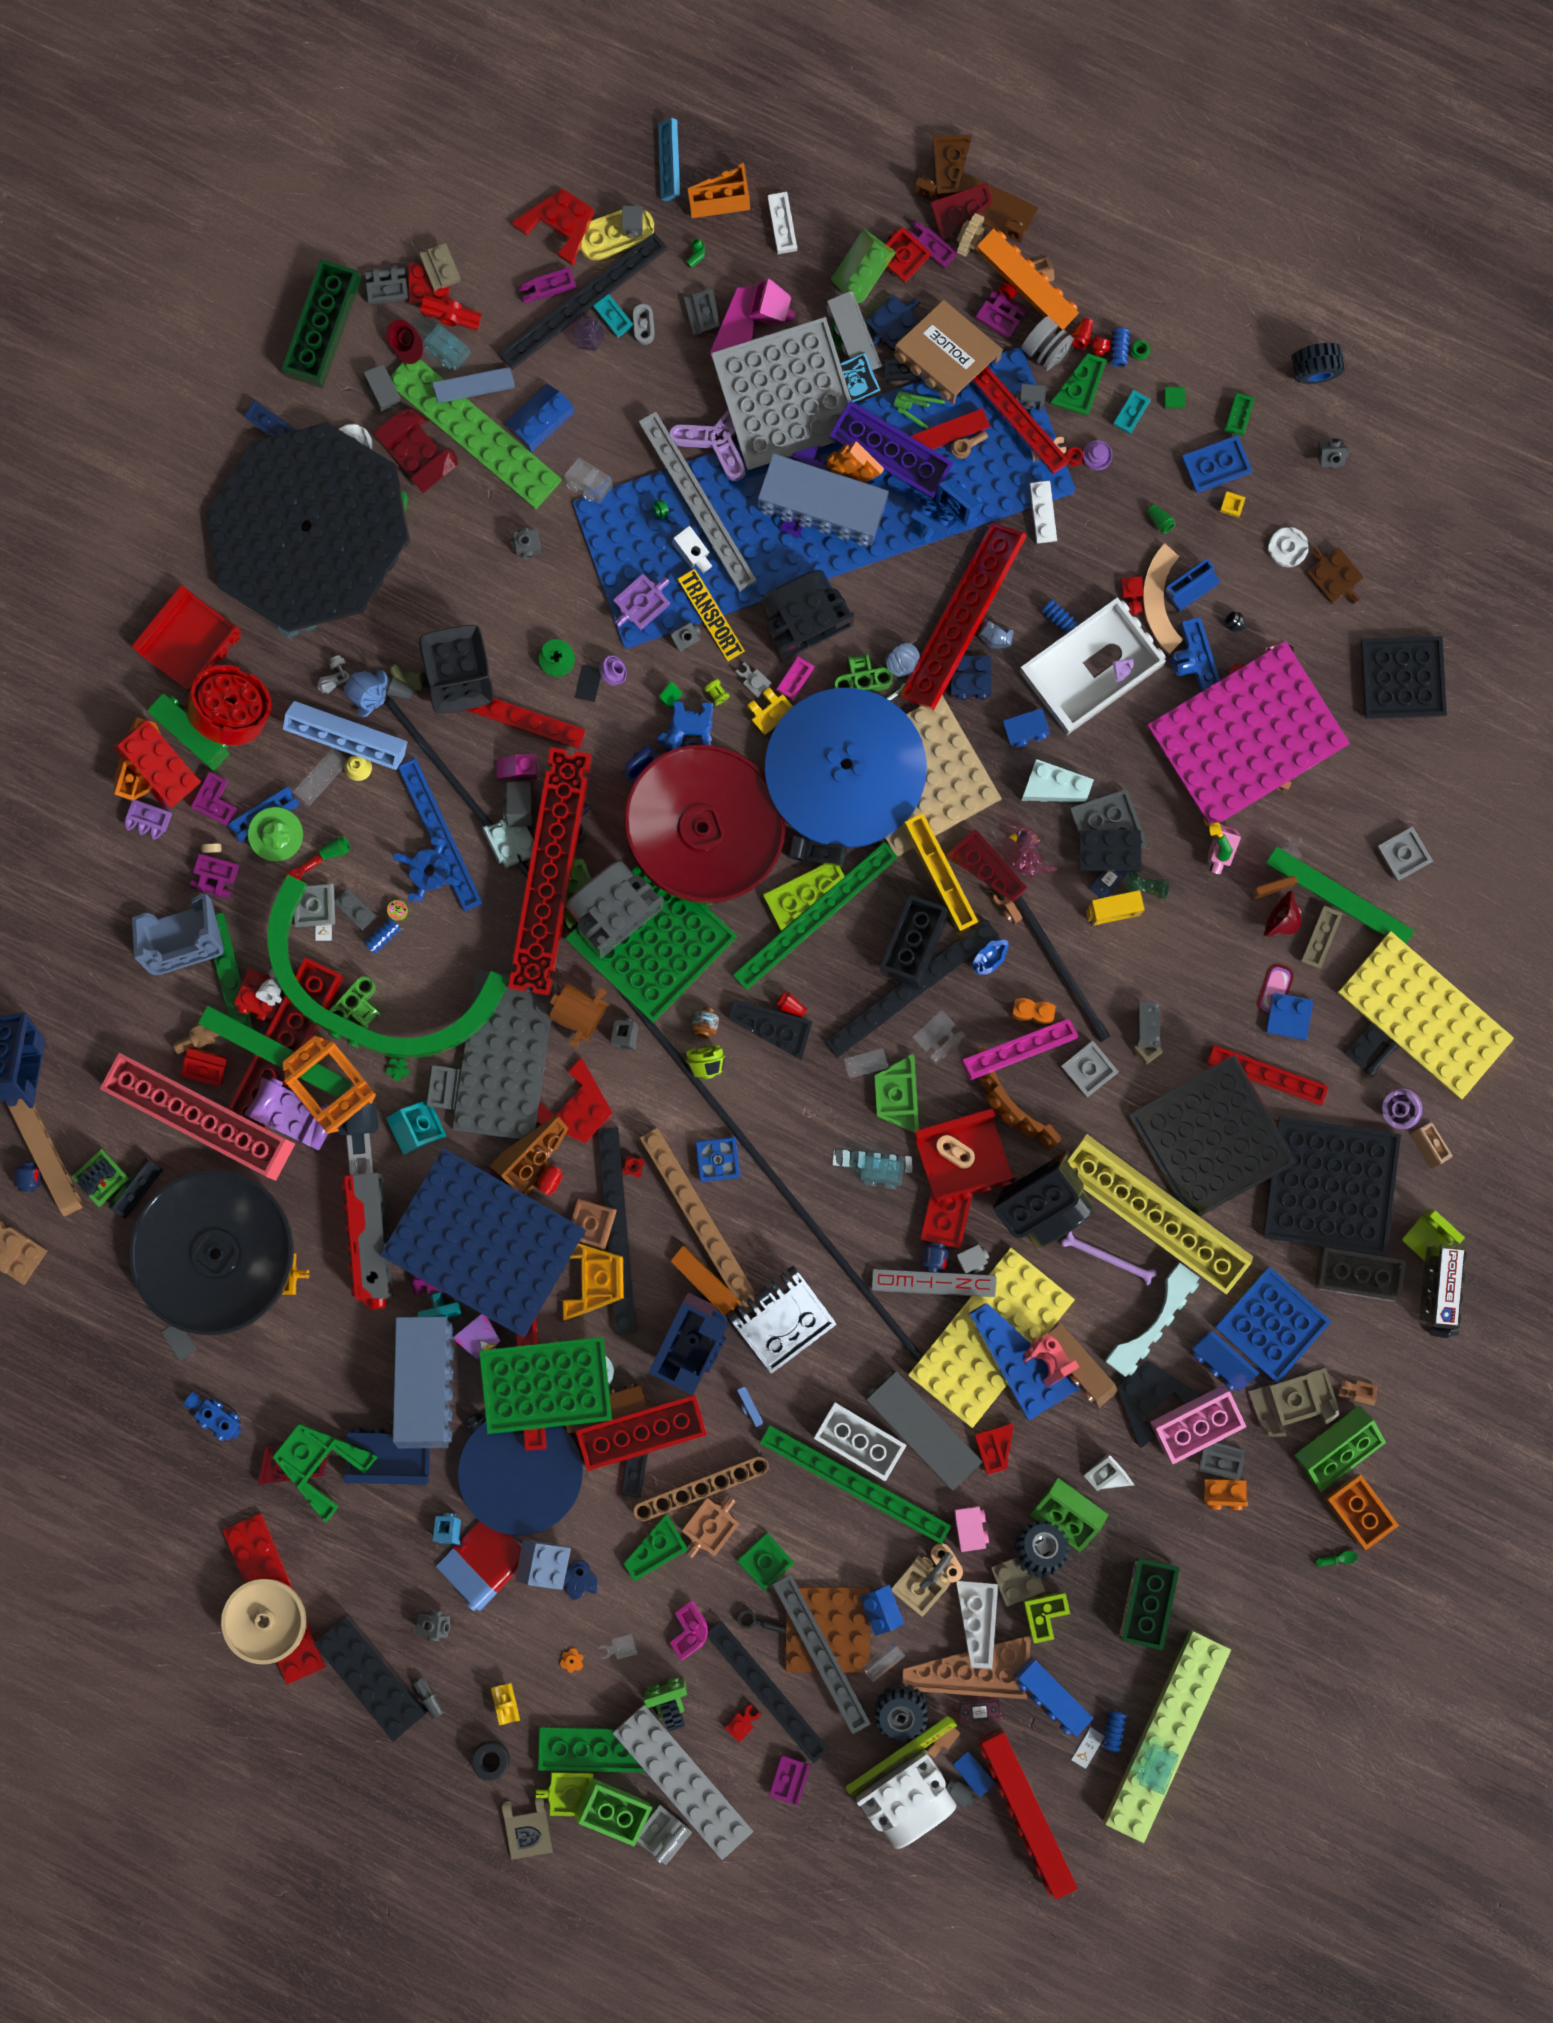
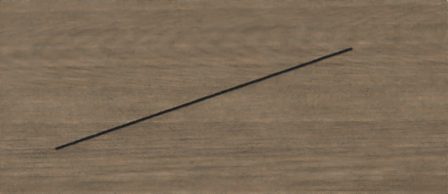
M393 699L387 701L386 705L482 824L488 827L494 825ZM518 856L519 863L516 866L528 878L529 868ZM564 918L563 924L567 927V929L570 932H572L576 928V926L570 930ZM621 994L916 1361L919 1362L923 1357L921 1352L698 1077L693 1076L687 1063L655 1023L649 1021Z

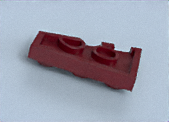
M988 183L930 202L943 241L961 228L967 220L972 219L975 213L979 214L993 203Z
M266 1444L258 1485L291 1480L273 1458L274 1453L280 1446ZM328 1455L309 1478L324 1476Z

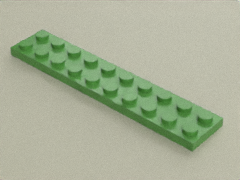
M422 360L415 364L403 362L390 376L401 397L535 510L562 481L556 473L467 398L437 404L432 383L443 381L444 379Z

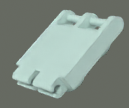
M502 819L497 824L482 827L498 863H503L504 867L508 868L519 863L518 856L522 862L531 859L534 841L527 826L508 827L506 825L508 820L504 821Z

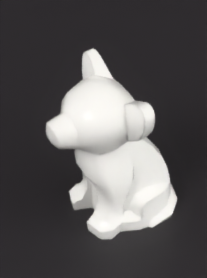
M273 969L269 971L271 979L266 980L256 992V997L271 1006L275 1005V1002L280 1003L282 1000L280 997L282 989Z

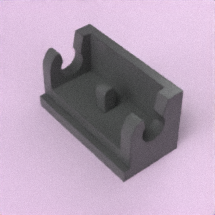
M384 364L363 373V382L379 414H383L398 406L397 403L401 401V398Z
M1139 1001L1137 1008V1047L1160 1048L1159 1004Z

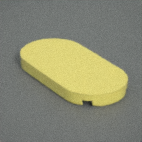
M622 210L592 220L587 233L584 234L580 251L591 260H604L629 251L654 233L653 218L649 212L643 210V236H638V238L634 239L623 236Z

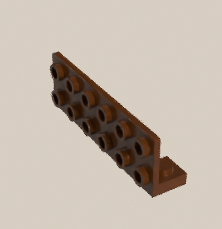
M931 158L922 177H919L915 184L914 193L930 201H935L947 196H937L934 158ZM963 172L958 192L984 184L985 182ZM988 184L993 203L979 213V215L984 217L982 225L990 229L994 228L996 231L1000 230L1005 236L1021 243L1038 207Z

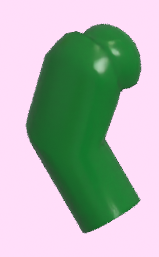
M695 238L691 242L693 255L685 261L691 269L705 257V245L699 238Z

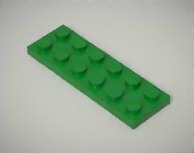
M540 1727L538 1770L647 1773L612 1733L616 1728Z

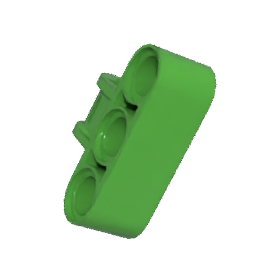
M864 653V656L853 658L848 656L851 674L840 676L835 681V689L839 688L838 685L840 683H847L849 688L876 692L890 687L892 673L886 668L872 670L869 655ZM885 675L889 680L886 683H881L878 681V677ZM866 679L869 684L866 687H862L858 684V681Z
M360 977L331 1008L330 1012L334 1014L342 1012L343 1018L349 1021L354 1017L365 1028H368V1024L375 1016L380 1015L367 1002L376 991L375 983L368 977ZM364 982H370V989L362 992L361 985ZM350 997H356L357 1003L353 1007H348L347 1005Z

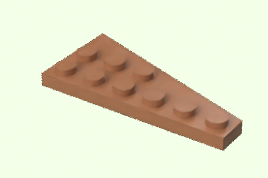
M1031 1635L994 1644L992 1669L971 1668L969 1652L967 1651L903 1668L902 1683H904V1687L912 1685L914 1691L918 1689L920 1692L1027 1699V1690L1023 1692L1015 1684L1017 1680L1013 1675L1030 1658Z

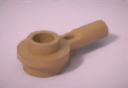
M983 431L969 440L965 438L954 441L951 446L952 455L958 459L966 458L971 452V447L988 438L987 433Z

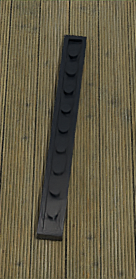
M655 232L499 352L500 356L512 370L592 309L594 304L606 295H610L667 250L666 245Z
M986 919L930 962L920 988L902 983L828 1039L826 1044L836 1057L839 1058L976 954L987 942L999 936Z
M619 1128L598 1129L605 1207L617 1210L608 1238V1252L623 1257L624 1298L613 1302L615 1334L636 1332Z

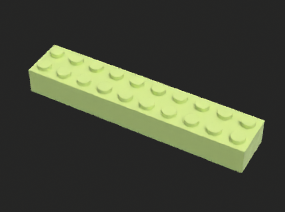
M1189 1630L1103 1820L1105 1825L1142 1843L1145 1842L1231 1649Z

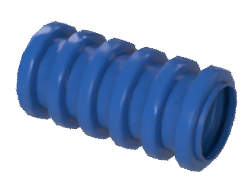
M1115 328L1112 330L1114 335L1111 342L1113 347L1111 348L1112 354H1110V357L1112 359L1110 364L1116 367H1123L1128 364L1126 360L1128 359V354L1126 353L1129 352L1127 348L1129 342L1127 341H1129L1128 335L1130 330Z
M1054 599L1050 600L1042 609V613H1046V617L1051 618V622H1055V626H1059L1061 631L1064 630L1066 635L1078 626V622L1073 621L1074 618L1069 617V613H1065V609L1060 608V604H1056Z
M388 918L387 923L384 922L382 927H378L379 930L377 932H373V936H369L370 939L368 941H364L365 945L373 953L377 954L379 949H383V945H387L388 940H392V936L397 935V931H401V928L392 918Z
M1111 1710L1108 1712L1110 1718H1107L1109 1723L1106 1724L1107 1731L1104 1733L1106 1737L1103 1738L1105 1744H1102V1747L1118 1752L1121 1749L1119 1747V1744H1122L1120 1738H1123L1121 1733L1124 1731L1123 1725L1126 1723L1124 1718H1127V1715Z

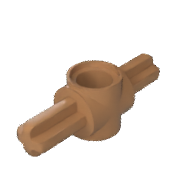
M199 1025L190 1030L188 1037L175 1042L173 1047L177 1054L185 1052L188 1047H195L201 1050L214 1044L216 1041L215 1037L219 1035Z

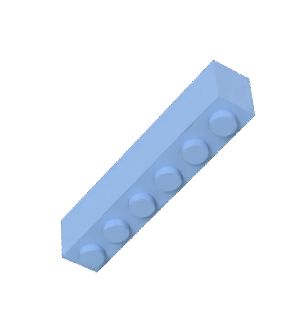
M296 701L292 703L285 713L283 730L394 770L398 768L405 756L407 741Z

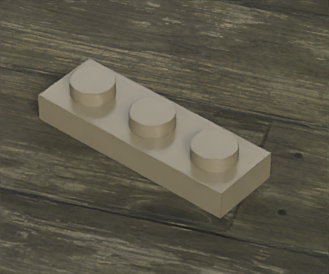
M1326 906L1322 907L1301 963L1318 970L1321 969L1343 913Z

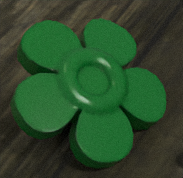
M395 1058L389 1061L391 1067L386 1069L387 1075L392 1076L394 1074L393 1079L395 1081H401L402 1076L406 1077L410 1073L408 1068H404L407 1066L405 1059H400L399 1062Z

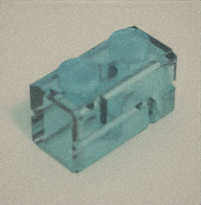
M440 324L424 340L427 353L432 357L437 355L442 359L440 362L449 370L452 367L457 371L471 355L470 348Z
M864 1156L860 1180L864 1181V1185L876 1187V1183H883L884 1188L896 1190V1187L901 1186L905 1162Z

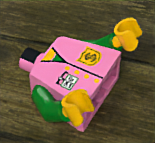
M1204 819L1205 825L1209 826L1211 836L1214 835L1208 853L1212 861L1209 871L1221 874L1224 865H1231L1241 836L1237 829L1219 823L1208 825Z

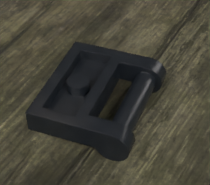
M1370 1023L1344 1054L1368 1075L1374 1077L1377 1074L1376 1070L1393 1051L1399 1048V1045L1373 1023ZM1382 1042L1387 1046L1371 1065H1368L1365 1061Z

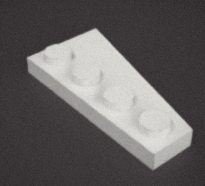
M957 1581L971 1668L992 1669L998 1584Z

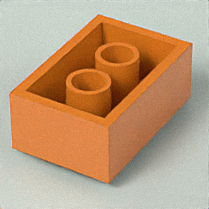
M1355 1474L1324 1498L1363 1550L1369 1549L1399 1526L1361 1474Z

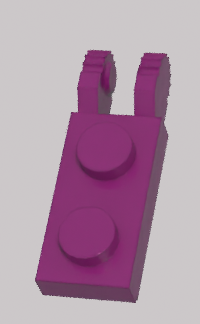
M914 220L912 227L921 234L919 237L906 229L932 253L930 258L943 269L957 256L956 250L918 221Z
M568 267L534 278L532 281L519 285L518 289L520 292H526L535 287L536 292L522 298L523 303L526 304L537 299H544L575 289L576 284L571 269Z

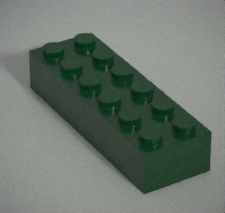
M320 259L282 366L285 377L319 388L324 387L361 281L358 270Z

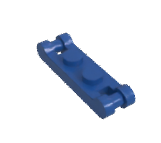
M290 787L281 790L228 824L229 829L236 834L235 838L238 843L248 838L249 825L254 816L260 811L270 807H280L290 811L300 805L299 801L294 799ZM285 798L287 804L282 806L280 800ZM245 823L248 828L243 831L240 826Z

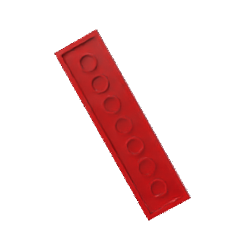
M262 1513L222 1530L245 1584L257 1579H273L283 1582L294 1590ZM307 1619L305 1633L298 1647L290 1655L277 1662L287 1685L326 1667L320 1651L314 1645L316 1641Z

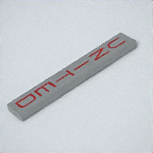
M873 1269L872 1291L996 1298L997 1276Z

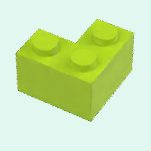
M1062 1591L1023 1600L1032 1642L1035 1644L1053 1640L1054 1635L1050 1618L1070 1614L1066 1593Z

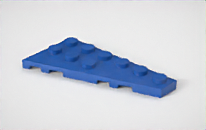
M984 1303L968 1313L1026 1420L1033 1419L1080 1389L1067 1376L1046 1387L1043 1380L1047 1378L1049 1373L1047 1363L1037 1357L1023 1362L1026 1357L1024 1352L1029 1350L1031 1343L990 1305Z

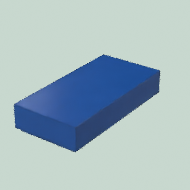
M966 1751L952 1764L979 1797L996 1784L969 1751Z

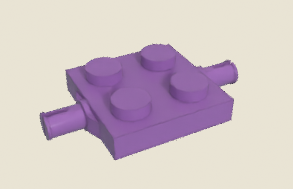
M642 574L613 600L622 612V615L613 621L617 627L620 628L628 620L634 623L641 631L670 605V602L663 596L661 590L670 583L669 580L664 576L655 584Z

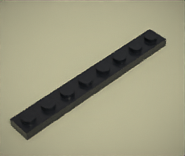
M720 1620L708 1631L707 1637L814 1764L829 1751L827 1745L724 1622Z

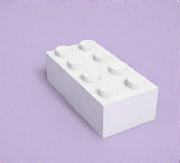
M835 1402L814 1436V1439L884 1481L887 1480L907 1446Z

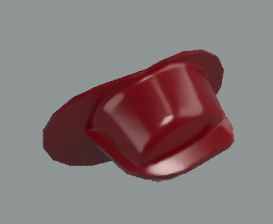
M399 319L391 322L386 331L389 345L404 363L415 364L421 359L424 351L419 332L405 320Z

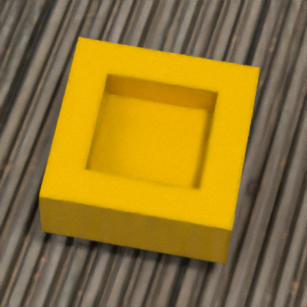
M1226 492L1220 512L1239 518L1246 497Z

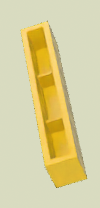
M921 813L905 821L903 826L944 906L948 908L949 916L957 932L977 923L978 920L924 814Z

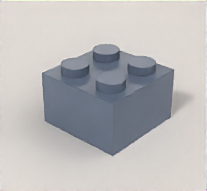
M523 1539L515 1581L530 1586L563 1590L571 1548L559 1544Z

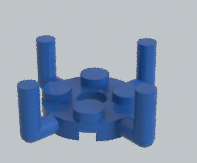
M433 837L431 843L436 845L435 849L420 851L414 858L399 853L393 855L394 861L410 865L409 877L419 887L416 894L410 893L408 895L409 901L421 902L426 890L438 889L446 883L452 886L460 885V879L450 875L451 870L447 858L442 854L446 843L445 839ZM431 864L434 867V873L428 876L426 867Z

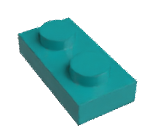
M609 294L593 305L595 311L617 338L633 327V323Z
M1133 390L1113 426L1131 435L1151 399Z

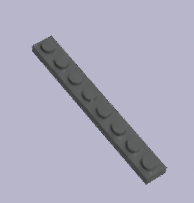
M789 1574L773 1583L778 1596L851 1733L854 1734L870 1725L868 1717L792 1575Z

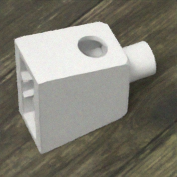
M690 526L674 537L671 544L691 568L697 565L701 572L705 573L712 567L706 558L709 551ZM691 551H697L699 555L694 556Z

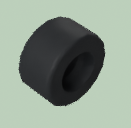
M489 1740L480 1744L472 1755L471 1765L475 1774L483 1780L493 1781L499 1779L505 1774L510 1765L508 1749L498 1741ZM492 1752L498 1756L499 1763L495 1768L489 1769L484 1766L483 1757L486 1753Z

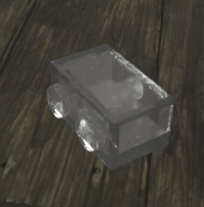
M579 457L564 475L567 487L570 490L578 491L588 501H594L598 504L613 487L610 476Z

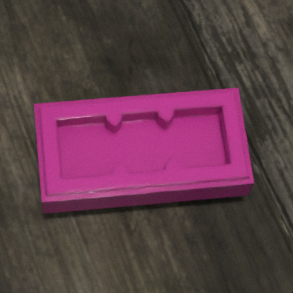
M797 656L776 688V691L793 701L815 666Z

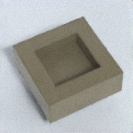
M1137 1045L1133 1049L1145 1065L1156 1059L1163 1052L1161 1048L1137 1047Z

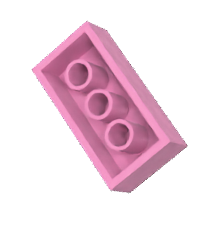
M1224 1385L1150 1422L1167 1459L1172 1464L1246 1427L1230 1391Z

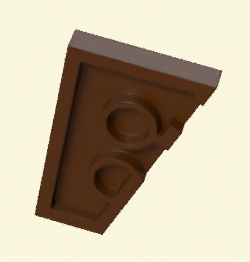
M972 134L933 137L937 196H949L958 192Z

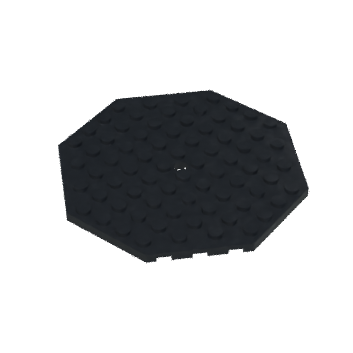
M327 422L251 442L205 513L218 588L286 632L364 613L368 607V602L383 584L384 577L388 571L392 570L399 559V554L410 542L396 465ZM306 522H311L312 524L309 531L302 530Z

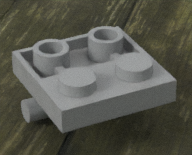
M660 1804L646 1821L637 1842L655 1856V1860L667 1865L693 1831Z

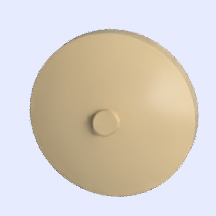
M273 1579L253 1580L235 1590L227 1600L221 1619L222 1633L229 1648L241 1659L254 1664L275 1663L290 1655L300 1644L306 1629L305 1608L298 1594L283 1582Z

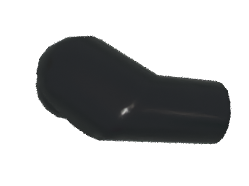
M1449 1324V1328L1432 1325L1430 1336L1440 1338L1457 1336L1460 1332V1324Z

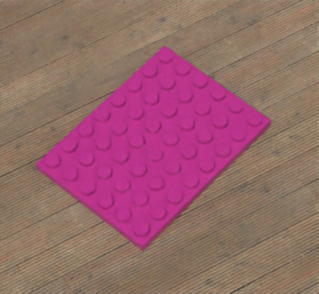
M1286 641L1147 725L1208 825L1223 822L1350 745L1347 737Z

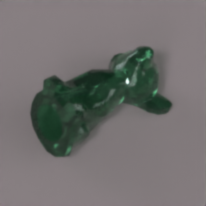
M1129 872V878L1126 881L1127 891L1125 893L1142 890L1148 894L1155 895L1156 898L1166 899L1169 892V880H1141L1137 873Z

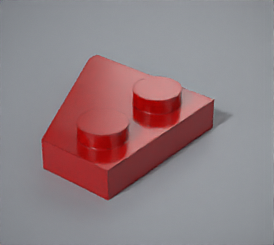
M1013 1423L974 1435L986 1475L1007 1469L1014 1428Z

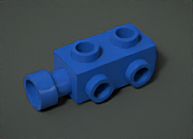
M195 1392L188 1396L183 1405L189 1410L193 1409L197 1412L194 1416L198 1419L197 1424L204 1429L209 1427L215 1431L213 1435L221 1441L237 1438L242 1431L240 1428L242 1423L238 1421L240 1419L239 1415L231 1410L229 1413L222 1409L224 1405L214 1398L212 1401L207 1399L204 1402L199 1399L200 1396ZM207 1410H210L212 1412V1416L210 1418H207L205 1416V1412ZM224 1422H227L229 1424V1428L227 1430L222 1429V1424Z

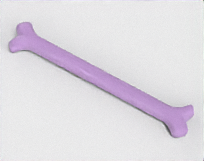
M1072 1231L1066 1234V1237L1060 1241L1063 1247L1073 1246L1142 1277L1145 1285L1151 1284V1278L1157 1274L1155 1269L1144 1270L1075 1239Z

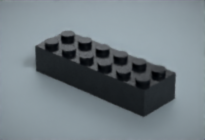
M350 1615L346 1616L314 1643L315 1647L393 1742L428 1712Z

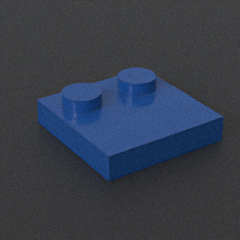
M1272 993L1265 1033L1306 1041L1314 1000Z

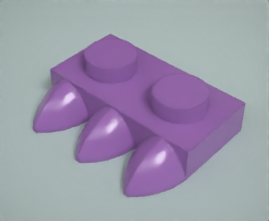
M134 800L126 816L125 825L129 831L139 823L138 830L140 835L145 834L151 828V835L153 840H155L163 832H166L172 813Z

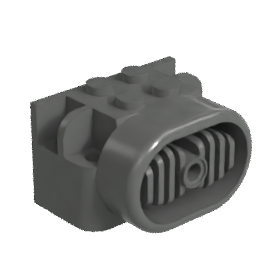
M616 861L575 892L567 901L566 909L578 922L580 936L601 959L661 911L664 898L662 896L658 897L652 890L651 885L647 884L642 877L635 876L624 862Z

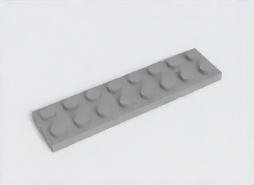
M645 1704L612 1732L721 1860L754 1832L651 1711L646 1708Z

